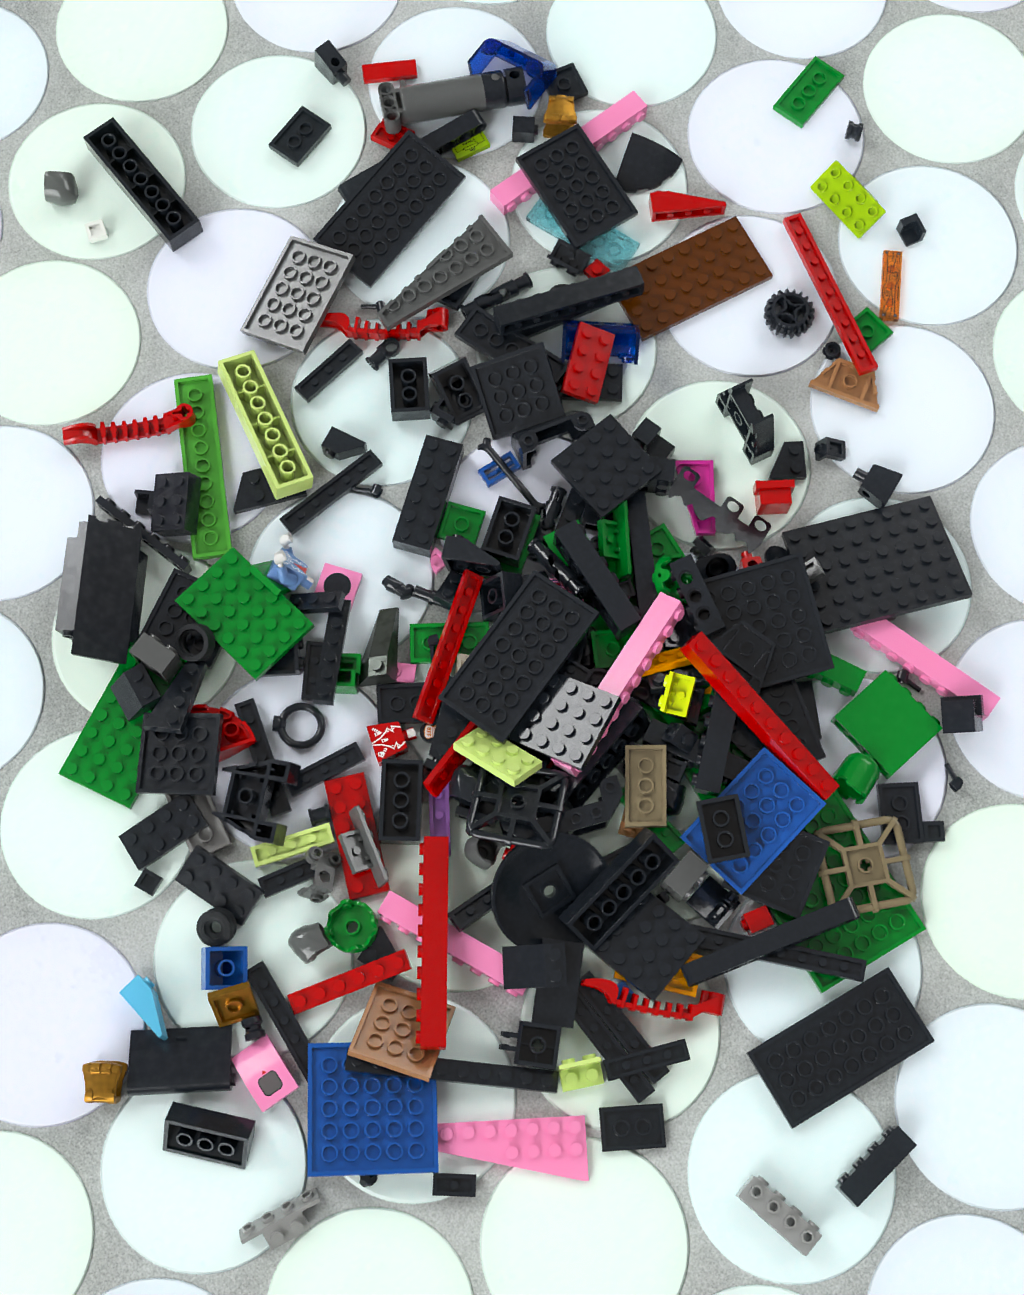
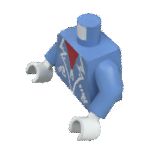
M290 532L283 534L279 542L284 548L282 547L280 551L274 553V559L271 562L267 577L293 591L296 590L298 585L309 590L314 579L306 575L308 566L293 555L292 547H289V544L293 543L292 534Z

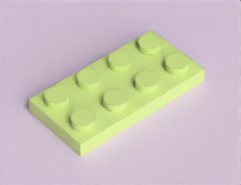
M479 727L453 744L455 751L513 787L542 768L541 760L508 740L503 745Z

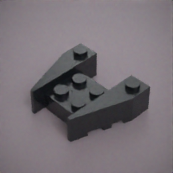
M751 378L717 394L715 403L724 418L727 416L731 417L745 442L742 450L749 463L754 465L772 456L775 447L774 415L772 413L764 417L761 410H757L754 398L749 393L753 383Z
M269 759L263 762L223 767L222 771L231 774L222 813L212 811V814L232 825L235 829L245 833L253 840L283 846L288 826L266 821L275 782L297 786L301 766L288 761Z

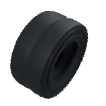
M215 907L204 912L199 917L196 925L199 939L210 947H220L234 937L237 930V923L233 914L221 907ZM213 922H218L221 925L220 932H215L212 929Z

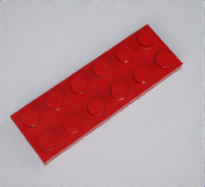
M364 772L324 781L349 899L356 900L389 892V882L378 888L371 869L352 874L338 838L342 833L355 830L348 812L359 805L365 813L367 826L373 833V841L376 848L380 851L381 861L385 867Z

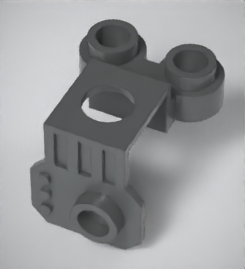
M313 846L305 852V859L311 864L310 869L315 870L314 882L309 887L301 888L297 891V894L310 899L311 902L321 903L333 891L335 869L341 865L342 859L335 852H331L323 857V850L320 847ZM320 872L329 875L328 882L321 881L319 877Z

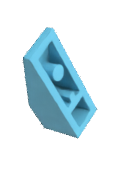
M137 975L119 993L153 1032L165 1041L168 1036L158 994L153 989L155 984L147 976L143 978Z

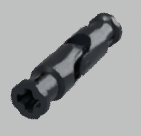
M525 272L523 276L501 284L492 289L490 293L474 298V301L467 305H460V310L465 319L476 305L488 311L495 305H499L519 295V292L527 288H533L532 280L528 273ZM505 289L504 297L500 294L499 290Z
M551 486V495L545 503L543 517L538 523L533 538L541 539L546 548L548 547L543 539V536L546 534L541 531V528L544 531L551 530L553 532L555 530V519L560 515L563 498L567 495V491L559 486ZM528 553L527 558L529 560L539 563L534 554Z
M535 538L530 542L527 547L528 552L537 557V561L557 579L564 589L569 590L574 596L582 600L588 594L589 588L579 581V577L550 548H546L543 545L541 539Z

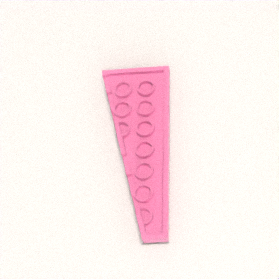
M585 1115L438 1123V1152L581 1181H589Z

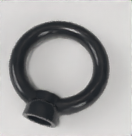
M295 703L285 708L280 716L274 715L272 731L278 732L281 740L286 745L295 749H307L313 747L322 739L326 724L324 716L318 708L308 703ZM307 711L316 718L317 731L311 739L296 741L289 737L286 732V720L293 712Z

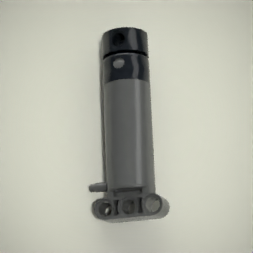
M521 66L503 69V73L501 70L408 86L405 80L402 79L400 80V87L394 89L393 84L390 82H383L378 86L379 102L385 130L389 134L399 133L402 129V124H413L459 116L472 109L483 112L505 108L507 104L509 107L527 104L528 101L526 81Z

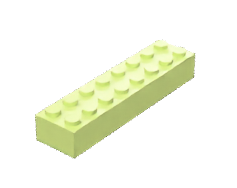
M251 350L219 360L218 375L275 499L278 500L311 489L313 486V475L255 351Z

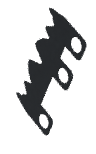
M684 466L673 481L668 498L681 496L685 506L693 504L694 512L700 520L714 516L716 531L724 534L735 533L736 542L746 541L748 554L759 547L771 529V524L756 515L749 526L738 519L744 509L743 504L729 496L720 507L694 489V486L700 479V475L690 467ZM684 472H692L695 475V480H686L683 475ZM733 501L737 503L739 510L737 512L729 510L728 502ZM758 520L763 521L766 525V530H758L755 527V522Z

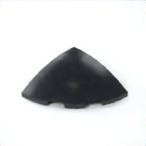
M632 132L616 180L625 193H636L637 190L648 189L649 191L661 186L662 182L668 177L672 178L679 169L683 159L661 144Z

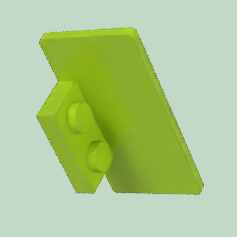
M837 160L810 186L814 193L857 238H861L886 213V210L878 203V200Z

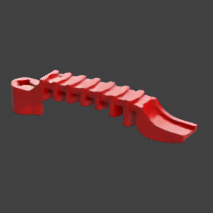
M443 307L428 309L426 318L417 320L416 327H412V323L407 322L406 329H402V324L396 326V329L387 331L386 328L381 329V324L377 322L375 323V329H370L371 323L365 320L364 328H360V317L355 318L354 327H351L349 317L344 313H327L320 327L338 329L346 338L350 337L354 338V340L364 339L368 341V339H375V341L392 337L398 341H411V339L421 341V337L428 332H445L448 330L449 310Z
M183 403L178 405L177 408L163 413V418L158 419L157 415H154L153 420L148 421L147 417H144L143 422H137L136 419H133L131 424H126V421H122V425L118 426L115 425V422H111V427H105L103 421L100 422V428H96V425L93 423H79L62 428L64 445L80 443L92 445L104 443V445H107V443L129 442V440H140V438L145 437L151 438V436H161V434L169 435L176 429L193 426L196 422V416L192 407L189 404Z
M590 978L582 980L580 984L599 990L603 993L607 1002L617 1005V1008H626L631 1012L639 1011L640 1014L648 1013L655 1017L659 1015L663 1016L662 1018L685 1019L688 1022L693 1021V1017L700 1013L722 1016L726 995L701 990L699 1003L688 1004L687 1009L684 1008V1004L677 1003L675 1012H673V1003L670 1002L665 1003L664 1010L660 1009L661 1001L657 1000L654 1001L652 1008L648 1007L650 1003L648 998H643L642 1004L637 1005L639 995L632 993L630 1003L626 1002L630 988L624 986L618 1000V986L611 980Z

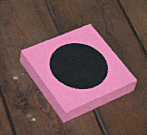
M325 563L315 592L343 591L346 595L344 600H351L352 609L363 575L362 573Z

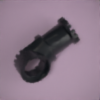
M392 337L385 339L376 348L377 350L370 357H366L365 360L369 366L372 365L371 368L378 371L379 366L385 360L399 354L400 345L398 340ZM394 343L397 348L394 351H388L386 346Z

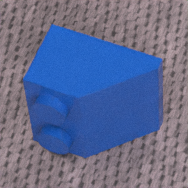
M248 946L201 948V990H220L248 981Z

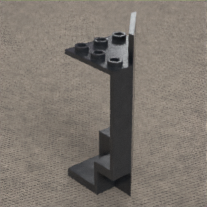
M88 515V521L79 522L77 537H67L55 630L61 633L62 637L72 640V655L116 664L127 663L128 649L133 647L139 638L148 555L140 550L141 526H123L124 522L111 519L99 521L96 516Z

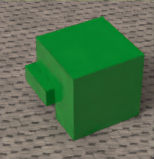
M343 653L336 694H357L358 675H361V654Z

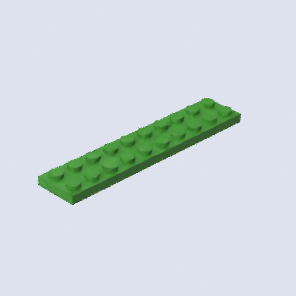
M209 374L174 379L176 406L183 403L189 404L196 416V422L193 426L179 428L183 471L202 478L197 535H190L193 560L219 558L232 548L213 376Z

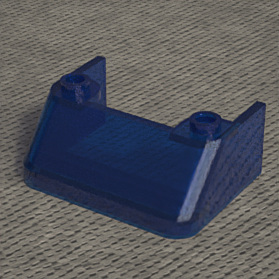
M494 38L484 40L467 61L470 75L482 73L494 57L515 67L521 66L523 71L533 78L524 89L526 106L529 110L557 76V68L554 63L508 40Z
M582 320L563 321L562 361H565V359L569 360L578 324L584 322L615 335L610 356L618 357L622 363L634 362L635 365H638L640 331L637 324Z

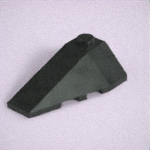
M398 607L379 610L361 661L360 687L397 682Z

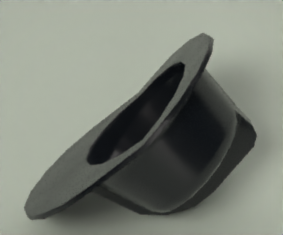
M725 553L709 555L696 561L697 568L703 579L737 569L735 560Z

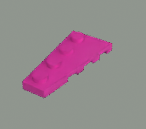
M676 460L675 468L677 475L684 466L690 467L700 475V479L694 486V489L715 502L713 460ZM684 472L683 475L686 480H695V475L692 472ZM693 504L687 505L695 536H715V517L700 520L694 512Z

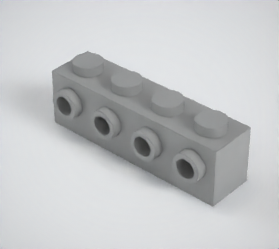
M751 1175L735 1196L797 1251L807 1256L822 1237L818 1232L820 1228L811 1220L806 1222L801 1217L803 1213L794 1205L789 1207L784 1202L786 1198L777 1190L772 1192L767 1187L769 1183L763 1177Z

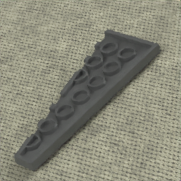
M481 214L472 225L466 228V231L460 237L457 236L446 250L444 249L420 275H416L412 283L407 287L405 286L394 300L391 299L377 313V318L386 330L389 331L513 257V252Z

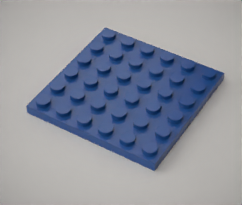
M351 1042L308 1043L307 1177L439 1172L436 1081L430 1080L426 1082L414 1078L345 1071L347 1049L350 1047Z

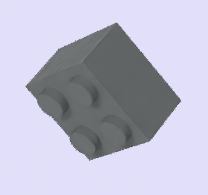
M143 632L129 650L138 663H143L148 670L167 683L171 682L184 665L180 660L181 657L178 655L177 650L168 644L165 647L161 640L152 633L149 636Z
M689 850L660 887L678 903L682 899L686 901L695 891L693 885L696 883L699 886L709 874L706 871L709 865Z

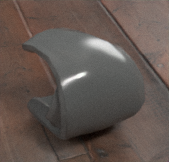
M45 171V200L59 206L75 204L79 195L74 175L69 172Z
M472 836L465 843L464 855L475 866L487 870L494 865L500 849L505 847V843L478 839Z
M319 922L295 929L288 939L290 948L305 964L313 962L320 953L333 946L326 937L324 928Z

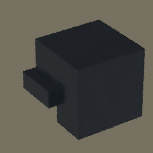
M983 695L940 697L943 734L983 731Z

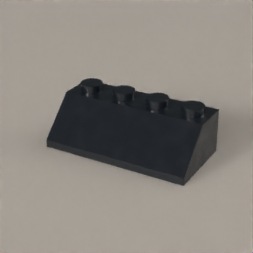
M173 1101L165 1118L162 1150L245 1170L254 1138L256 1120Z

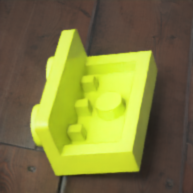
M670 671L669 675H666L663 686L666 688L664 695H661L658 706L661 707L660 711L687 718L697 678Z

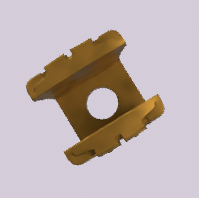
M549 95L548 107L543 120L546 123L543 129L544 138H552L577 124L574 96L556 95L555 97Z
M93 1061L83 1064L85 1103H119L128 1064L120 1061Z

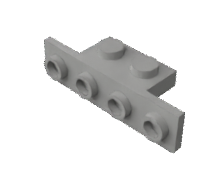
M317 1188L306 1190L299 1197L283 1203L281 1207L266 1212L261 1218L253 1222L246 1223L239 1229L242 1245L263 1234L271 1250H274L310 1230V1224L302 1211L321 1201Z

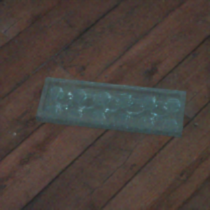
M539 198L526 216V221L557 239L560 238L570 244ZM612 229L579 249L592 256L591 259L595 260L597 258L607 268L616 272L626 267L638 250L640 243L618 230Z

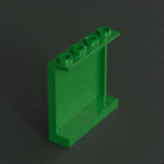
M885 670L836 714L831 722L861 753L870 754L875 759L880 773L888 779L929 742L942 727L939 720L934 716H930L926 711V707L921 702H917L912 697V693L897 682L896 676Z

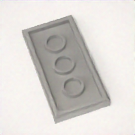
M165 795L168 803L179 796ZM191 795L209 826L185 841L190 853L196 845H200L211 854L233 845L222 820L212 814V811L218 812L212 797Z

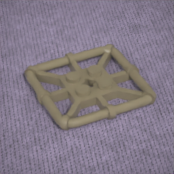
M881 816L860 821L854 819L849 823L827 826L814 831L813 835L829 841V846L841 854L843 867L828 869L824 857L818 875L822 879L827 905L835 903L829 875L844 872L848 887L840 900L848 898L853 889L867 887L870 903L857 905L859 913L871 911L872 913H877L882 909L915 902L917 892L910 864L911 856L907 852L902 828L897 821V817ZM887 824L877 842L863 844L860 829ZM893 828L900 856L885 859L882 844ZM853 830L856 846L844 848L826 835ZM862 860H865L866 863H870V867L867 868V871H864L863 868H860ZM902 863L908 889L890 878L887 864ZM886 883L903 894L904 897L877 902L874 885Z

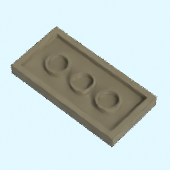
M625 745V828H667L666 745Z

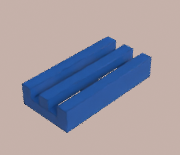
M511 451L501 456L503 461L511 459L506 464L508 467L514 465L510 468L513 473L521 469L520 464ZM494 461L478 470V474L482 477L488 488L507 477L504 473L499 474L502 472L499 467L485 475L486 472L497 466Z

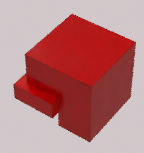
M795 479L756 480L753 486L756 515L787 514L792 504L791 494L795 488Z

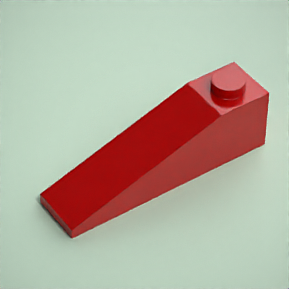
M658 190L652 192L649 195L648 201L651 222L724 215L726 209V202L671 191Z

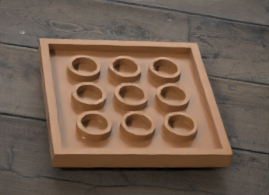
M377 982L347 1055L429 1082L441 1050H420V1044H416V1031H420V1022H416V1009H421V1001H417V994L383 982ZM447 1004L446 1034L456 1009L455 1006Z

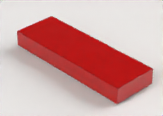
M415 59L362 65L364 84L418 78Z

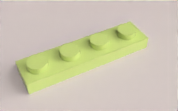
M328 822L287 835L283 846L262 843L250 847L255 867L258 868L305 853L313 846L321 848L334 844L335 840Z

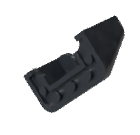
M568 411L565 416L514 433L511 437V445L522 470H526L532 467L531 459L537 456L535 449L538 445L566 434L569 435L573 442L592 429L595 423L587 412Z

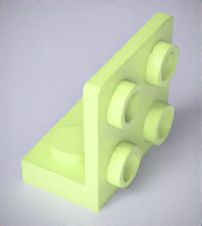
M594 1053L583 1056L582 1060L575 1062L574 1058L562 1060V1065L558 1066L562 1091L567 1092L604 1084L600 1064L602 1061L601 1056L596 1057Z

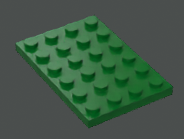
M232 547L175 601L197 624L207 626L213 632L215 641L254 680L258 681L315 626L283 594L276 596L249 570L252 564Z

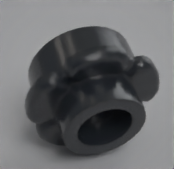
M836 342L827 343L823 347V355L828 360L839 358L841 355L840 345Z

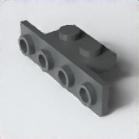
M358 805L348 812L355 830L342 833L338 838L352 874L371 869L377 886L380 888L389 881L388 871L382 864L381 854L373 841V833L367 826L365 813Z

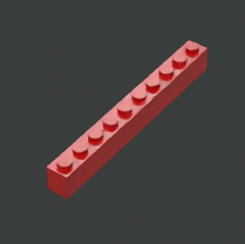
M702 631L699 632L679 649L768 750L822 800H827L840 785Z
M424 836V842L419 843V855H423V863H419V875H423V883H419L418 896H423L422 904H418V916H422V924H418V937H422V945H418L417 958H421V966H417V979H421V988L417 987V1001H421V1009H416V1022H420V1031H416V1044H420V1050H446L449 837Z

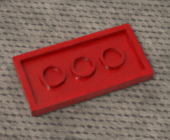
M584 322L578 324L561 393L593 405L598 403L615 338L614 334Z

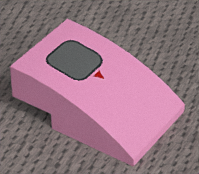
M267 1034L231 1058L243 1082L262 1112H266L300 1088L289 1067Z

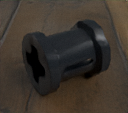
M327 803L321 808L308 809L312 826H316V823L322 821H332Z

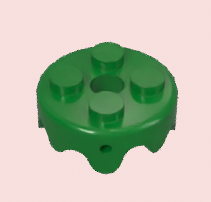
M672 554L662 556L658 559L652 574V581L655 584L657 594L659 595L662 592L683 603L686 599L681 600L676 590L679 588L677 580L672 581L671 572L669 571L671 570L669 564L683 558V555ZM686 575L682 578L684 584H689L693 580Z
M344 899L328 913V921L324 927V932L331 944L338 950L351 954L359 953L367 949L374 942L379 928L378 919L374 911L364 902ZM356 922L358 929L353 933L348 932L349 924Z

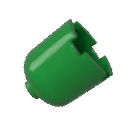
M855 752L849 754L832 775V778L840 785L836 790L843 799L848 800V798L856 800L855 804H863L879 779L880 770L875 759L870 754Z

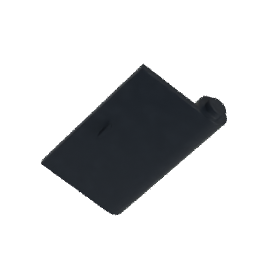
M232 1025L220 1028L219 1026L166 1029L168 1038L165 1041L160 1039L152 1029L131 1030L127 1074L128 1096L232 1091L233 1086H236V1073H232L231 1069Z

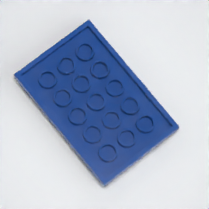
M765 747L718 796L738 794L750 857L711 864L709 866L740 895L747 890L827 804ZM698 817L680 838L708 864Z

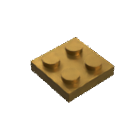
M249 981L207 993L208 1001L219 1028L260 1015V1010Z

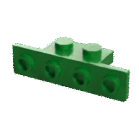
M625 501L613 511V521L606 519L597 521L599 556L616 562V576L619 581L630 576L632 570L627 501Z

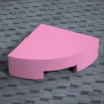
M435 547L431 553L430 563L433 572L437 575L445 567V564L441 558L442 552Z

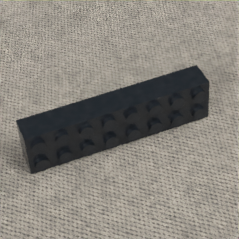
M114 117L83 137L91 154L173 252L203 232L201 222Z

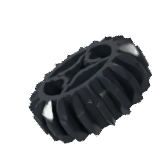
M788 288L785 289L784 293L781 290L777 292V295L773 293L771 299H768L766 302L767 305L764 307L765 313L763 316L764 319H767L766 325H771L770 331L776 330V336L781 333L783 338L789 335L790 339L793 338L794 334L797 337L801 336V332L805 334L811 328L815 318L813 315L815 308H812V302H808V296L802 297L803 293L797 294L795 289L789 292ZM780 305L781 310L775 314V308ZM803 313V320L798 322L799 314Z

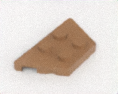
M842 358L836 359L831 366L825 368L814 380L812 379L808 387L876 413L879 410L875 371L859 376L854 364Z

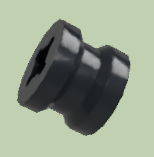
M849 120L844 139L852 138L859 142L864 123L855 124Z

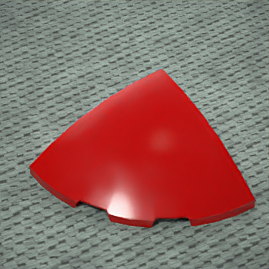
M207 704L193 705L191 713H220L223 715L219 762L238 754L256 742L250 727L245 721L236 717L234 712L220 707V709L209 707Z

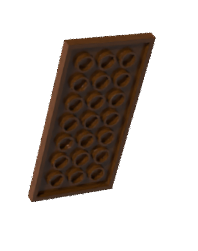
M735 216L630 266H637L645 283L643 295L620 301L619 304L643 342L771 280L773 274Z

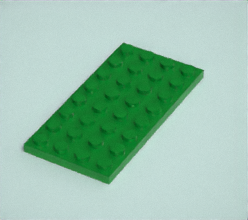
M128 649L127 663L119 664L58 774L120 805L132 809L139 794L135 793L143 715L129 722L110 688L124 672L140 664L131 655L130 649ZM180 658L181 662L185 665L187 661ZM148 670L161 696L164 695L178 675L177 673L171 682L167 683Z

